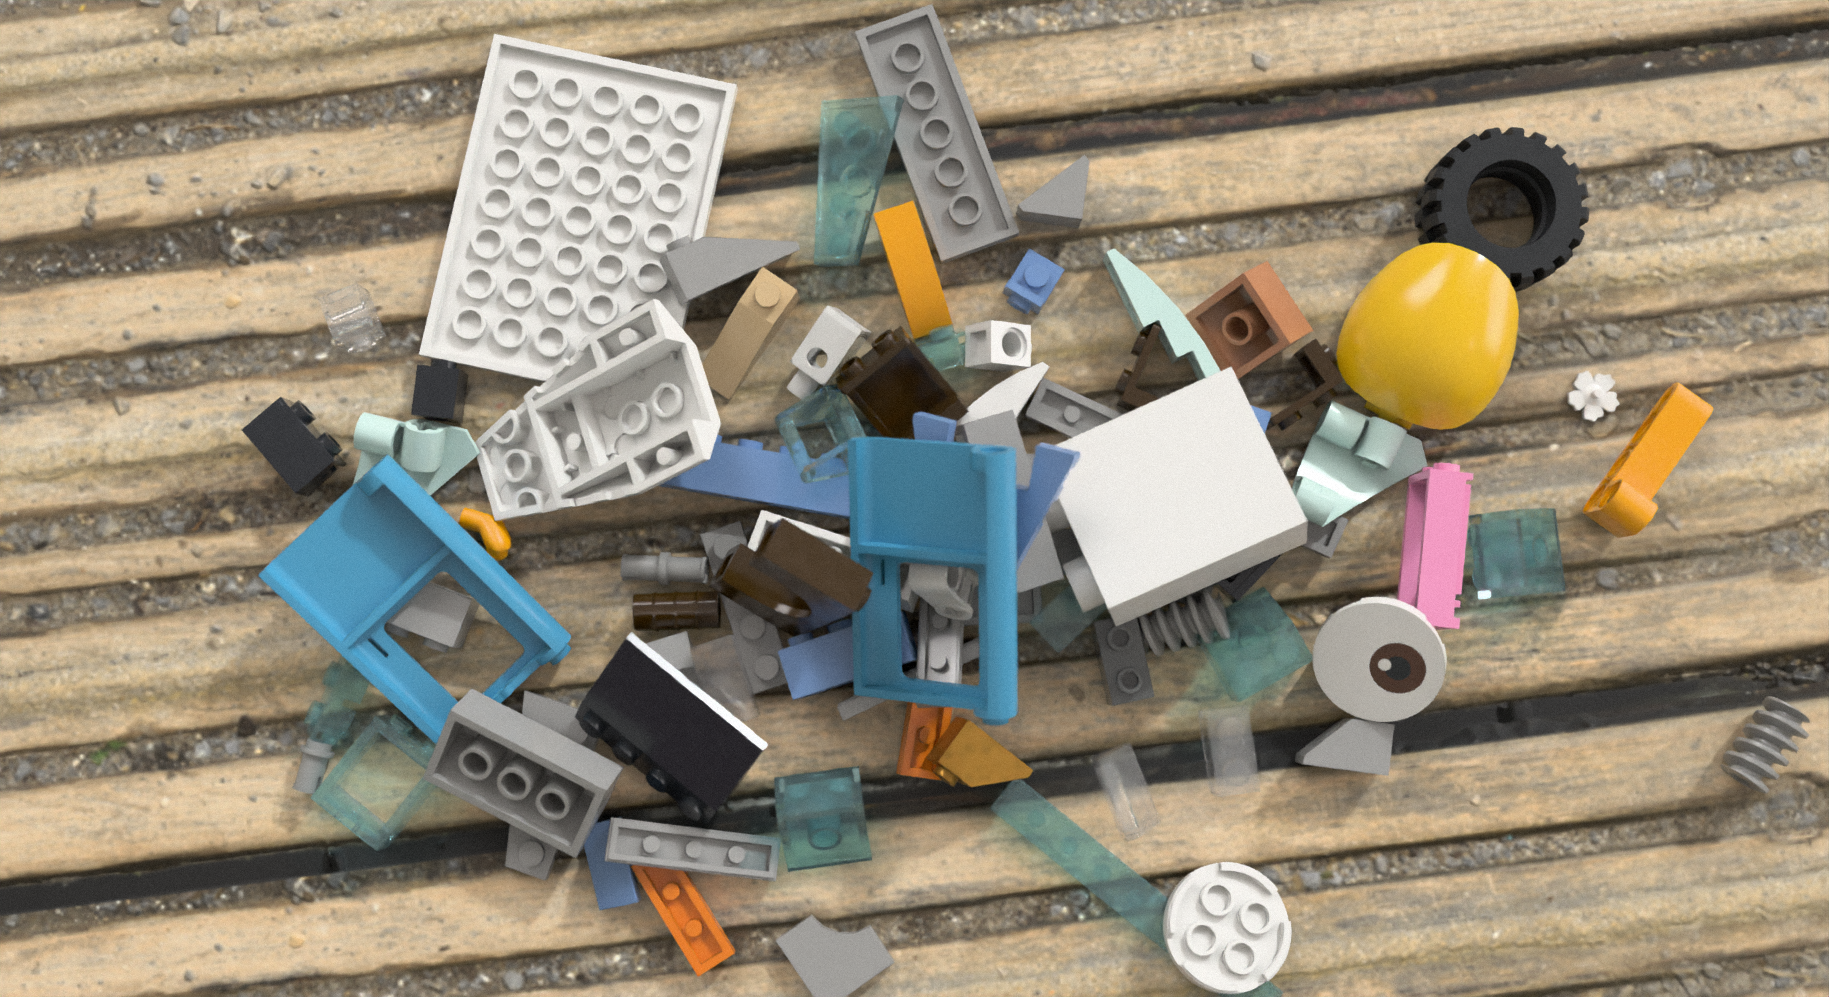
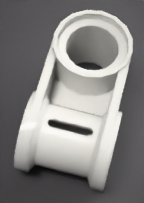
M910 564L908 573L909 584L914 593L922 597L935 608L934 610L944 617L962 621L972 619L974 610L970 605L974 588L979 585L978 574L975 570L929 564Z

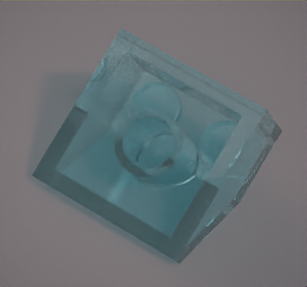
M1555 508L1513 509L1468 515L1469 528L1467 537L1473 550L1475 568L1472 578L1474 586L1478 591V599L1566 591Z
M1264 586L1225 608L1230 638L1223 640L1216 629H1214L1213 642L1206 644L1198 633V643L1230 699L1236 702L1245 700L1310 663L1313 657L1292 620Z
M859 766L774 778L776 817L788 872L872 860Z

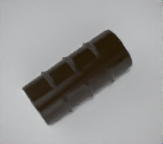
M696 590L695 592H654L633 595V625L636 631L658 632L659 630L679 631L681 629H698L700 631L701 629L721 627L720 593L717 591L700 592Z

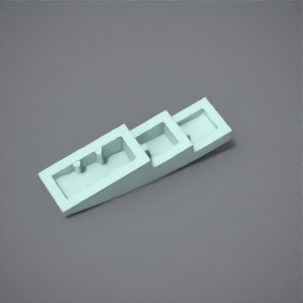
M1116 249L1106 252L1103 262L1138 334L1140 331L1144 332L1150 329L1153 324L1161 326L1158 337L1171 363L1187 357L1198 381L1220 372L1203 340L1170 298L1143 271Z

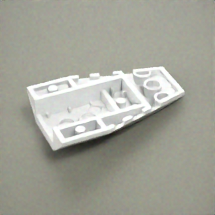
M653 299L588 335L577 345L579 350L569 360L562 359L552 369L553 375L540 387L534 386L524 395L525 401L516 410H508L475 441L480 451V454L476 457L495 521H504L640 495L710 459L721 425L720 418L696 345L659 300Z

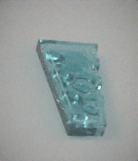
M891 95L821 101L814 264L820 267L859 266L904 99L900 96Z

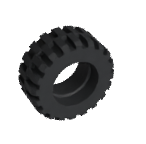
M1496 127L1484 130L1479 136L1472 134L1463 139L1429 171L1424 179L1426 184L1419 190L1416 203L1421 206V209L1414 215L1415 227H1423L1424 234L1418 238L1420 245L1450 243L1472 250L1487 258L1507 276L1516 293L1555 273V270L1565 265L1573 256L1572 250L1581 244L1585 232L1579 228L1589 221L1590 209L1582 207V201L1588 198L1589 195L1586 184L1578 185L1576 176L1581 171L1576 163L1568 165L1562 158L1567 152L1558 144L1553 148L1545 144L1547 137L1537 132H1534L1529 137H1525L1523 128L1510 127L1502 133L1501 129ZM1486 177L1499 178L1512 183L1523 192L1531 205L1534 221L1532 234L1525 244L1517 248L1502 247L1491 243L1478 233L1470 220L1467 210L1468 191L1475 181Z

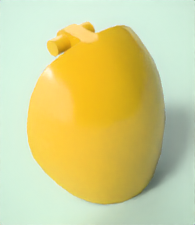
M1428 243L1414 247L1400 254L1386 265L1357 296L1343 323L1338 338L1336 355L1339 371L1346 384L1367 400L1364 408L1378 414V418L1393 424L1396 423L1410 430L1412 424L1443 430L1457 428L1468 423L1478 416L1490 403L1510 369L1518 332L1519 309L1515 290L1510 280L1497 265L1472 250L1450 243Z

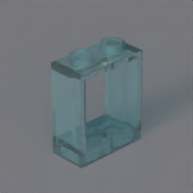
M395 714L391 717L388 715L375 716L311 796L313 801L376 851L383 850L391 845L437 787L421 778L386 823L340 787L380 735H383L426 770L436 745L428 740L424 743L420 742L410 734L413 731V727Z

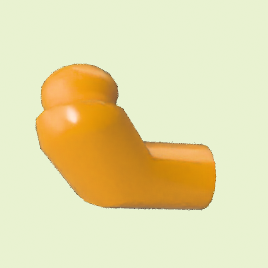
M464 508L460 516L459 525L464 529L480 533L486 546L485 551L496 561L505 559L511 548L512 539L504 521H495L494 516L491 514Z

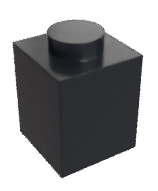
M432 359L431 366L417 364L411 415L419 419L463 424L469 375L460 369H456L457 363L453 361Z

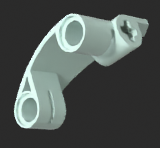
M1330 400L1312 434L1291 488L1306 519L1323 527L1363 501L1420 471L1423 467H1427L1421 440L1406 434L1407 431L1389 421L1374 416L1370 418Z
M364 412L360 416L354 432V447L361 450V455L353 485L388 454L431 496L479 455L480 451L467 429L425 419H412L403 422Z

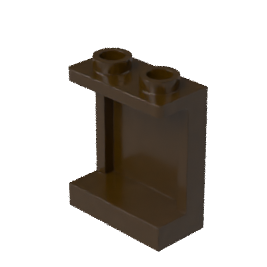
M899 326L894 331L888 329L881 333L872 342L871 346L873 348L861 358L855 356L849 359L839 369L838 373L840 375L835 378L841 393L844 396L847 395L884 438L915 440L913 415L918 412L956 421L969 412L963 399L902 326Z

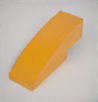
M914 201L874 213V223L913 339L917 340L952 328L953 324Z

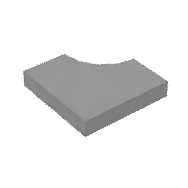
M811 914L776 939V942L813 997H846L895 962L871 925L855 932H838L823 926Z

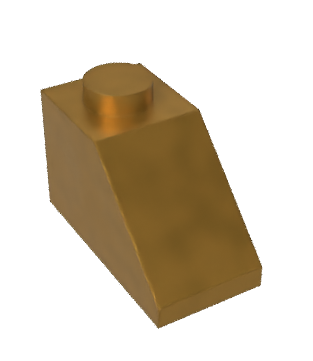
M957 716L926 757L937 766L933 773L952 787L957 782L969 787L1029 778L1034 771L969 719Z

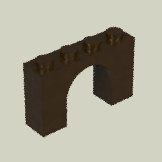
M781 518L768 526L756 551L742 543L728 550L709 587L795 637L809 631L813 632L816 628L829 625L832 621L839 618L843 619L846 615L855 611L859 612L871 595L872 590L868 585L874 573L788 520Z

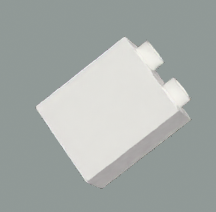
M1232 367L1055 445L1081 453L1075 468L1071 469L1062 486L1064 488L1059 497L1052 503L1045 516L1050 533L1052 535L1071 526L1084 554L1062 565L1083 613L1106 603L1116 627L1307 543V519Z

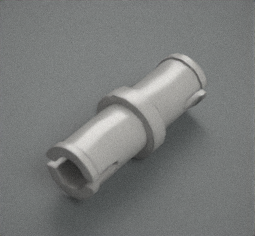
M661 552L659 556L623 554L621 559V577L623 581H658L659 585H670L671 581L707 584L709 560L708 557H672L671 552Z

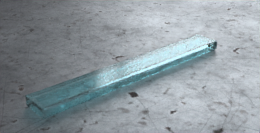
M1022 779L1011 780L991 805L990 809L1169 954L1163 933V917L1168 898ZM1266 981L1259 987L1247 992L1217 994L1221 997H1281L1284 992L1271 981Z

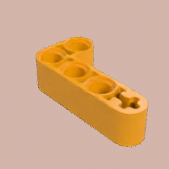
M1679 382L1670 386L1657 401L1588 499L1582 513L1617 538L1633 536L1643 530L1653 518L1658 508V505L1652 501V498L1710 417L1713 407Z

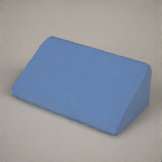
M610 819L597 822L584 844L599 910L637 903L642 899L636 875L631 868L632 865L604 862Z

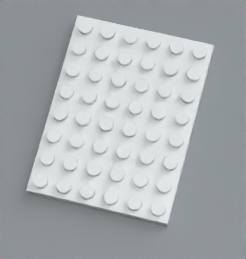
M494 34L419 355L430 359L448 360L459 365L545 382L553 375L552 369L562 359L569 360L579 350L577 345L588 335L653 299L659 300L684 330L690 302L680 305L659 259L668 253L666 245L687 235H689L692 242L705 237L738 91L737 85Z

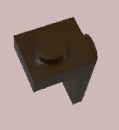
M1153 324L1148 333L1140 331L1131 351V354L1137 356L1131 371L1124 368L1114 392L1121 394L1117 402L1118 406L1133 411L1160 399L1135 387L1161 330V326Z
M1315 338L1294 353L1317 388L1270 418L1267 430L1277 424L1281 431L1303 418L1299 410L1310 402L1318 408L1338 395L1333 387L1344 381V379L1335 367L1338 365V361L1334 353L1326 344L1320 345Z

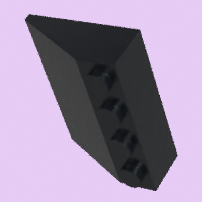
M632 632L625 638L587 693L575 715L585 733L593 738L603 740L612 748L613 754L619 761L628 766L633 765L645 775L646 781L653 789L661 793L666 792L679 803V808L686 816L693 820H700L705 825L737 789L768 745Z

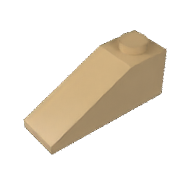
M764 267L760 269L738 301L702 364L709 387L729 401L800 300L798 291Z

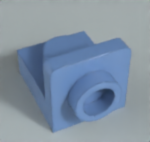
M1028 249L1013 276L1004 287L1003 294L1009 297L1007 303L1022 313L1028 314L1031 310L1039 314L1065 269Z

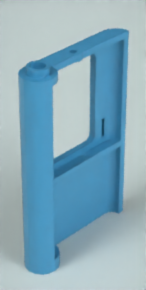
M883 437L849 439L851 559L874 573L868 585L872 591L867 603L859 612L855 611L852 613L854 695L922 703L932 706L973 710L975 716L982 718L984 724L992 726L1007 724L1009 718L1016 716L1018 713L1017 449L1002 445ZM902 562L970 568L977 572L979 579L980 680L978 685L915 679L904 675L902 671L900 565Z
M388 454L366 472L258 575L435 744H437L450 710L458 701L386 633L384 625L438 573L447 572L524 648L523 654L482 693L483 695L502 703L540 665L543 666L550 662L554 666L571 650V647L567 644L571 639V635Z

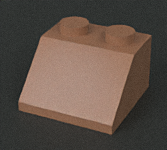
M1268 261L1242 273L1185 315L1207 346L1221 371L1232 367L1237 379L1245 376L1313 331Z

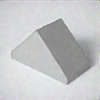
M1085 155L1019 203L1016 211L1021 221L1079 228L1083 216L1090 161Z

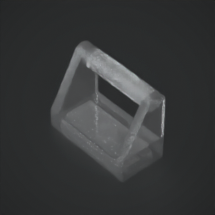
M1130 742L1089 757L1118 832L1124 840L1131 841L1137 839L1161 823Z

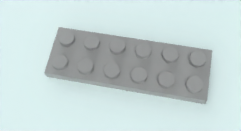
M933 4L856 31L855 38L940 263L944 264L1018 237L1019 230Z

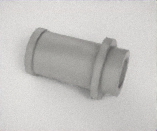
M307 738L306 745H301L300 747L303 756L295 783H293V789L308 794H320L328 760L333 758L335 754L331 751L333 743L317 738Z

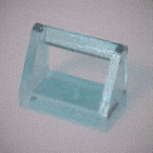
M837 384L820 388L775 416V423L803 483L849 475L848 440L866 437L847 396L841 393ZM825 422L836 448L811 461L796 427Z

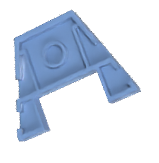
M924 412L915 413L913 415L915 440L953 442L957 421ZM1046 443L1036 445L1029 486L1017 484V570L1044 524L1042 521L1052 503L1057 500L1064 488L1062 485L1071 469L1075 468L1081 452Z

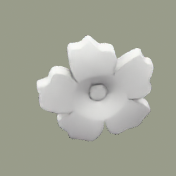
M1589 371L1579 373L1572 384L1576 391L1567 393V403L1575 411L1582 409V418L1584 420L1594 422L1597 418L1604 415V411L1614 412L1619 405L1616 399L1617 394L1615 392H1607L1614 386L1615 380L1611 378L1610 374H1596L1592 377Z

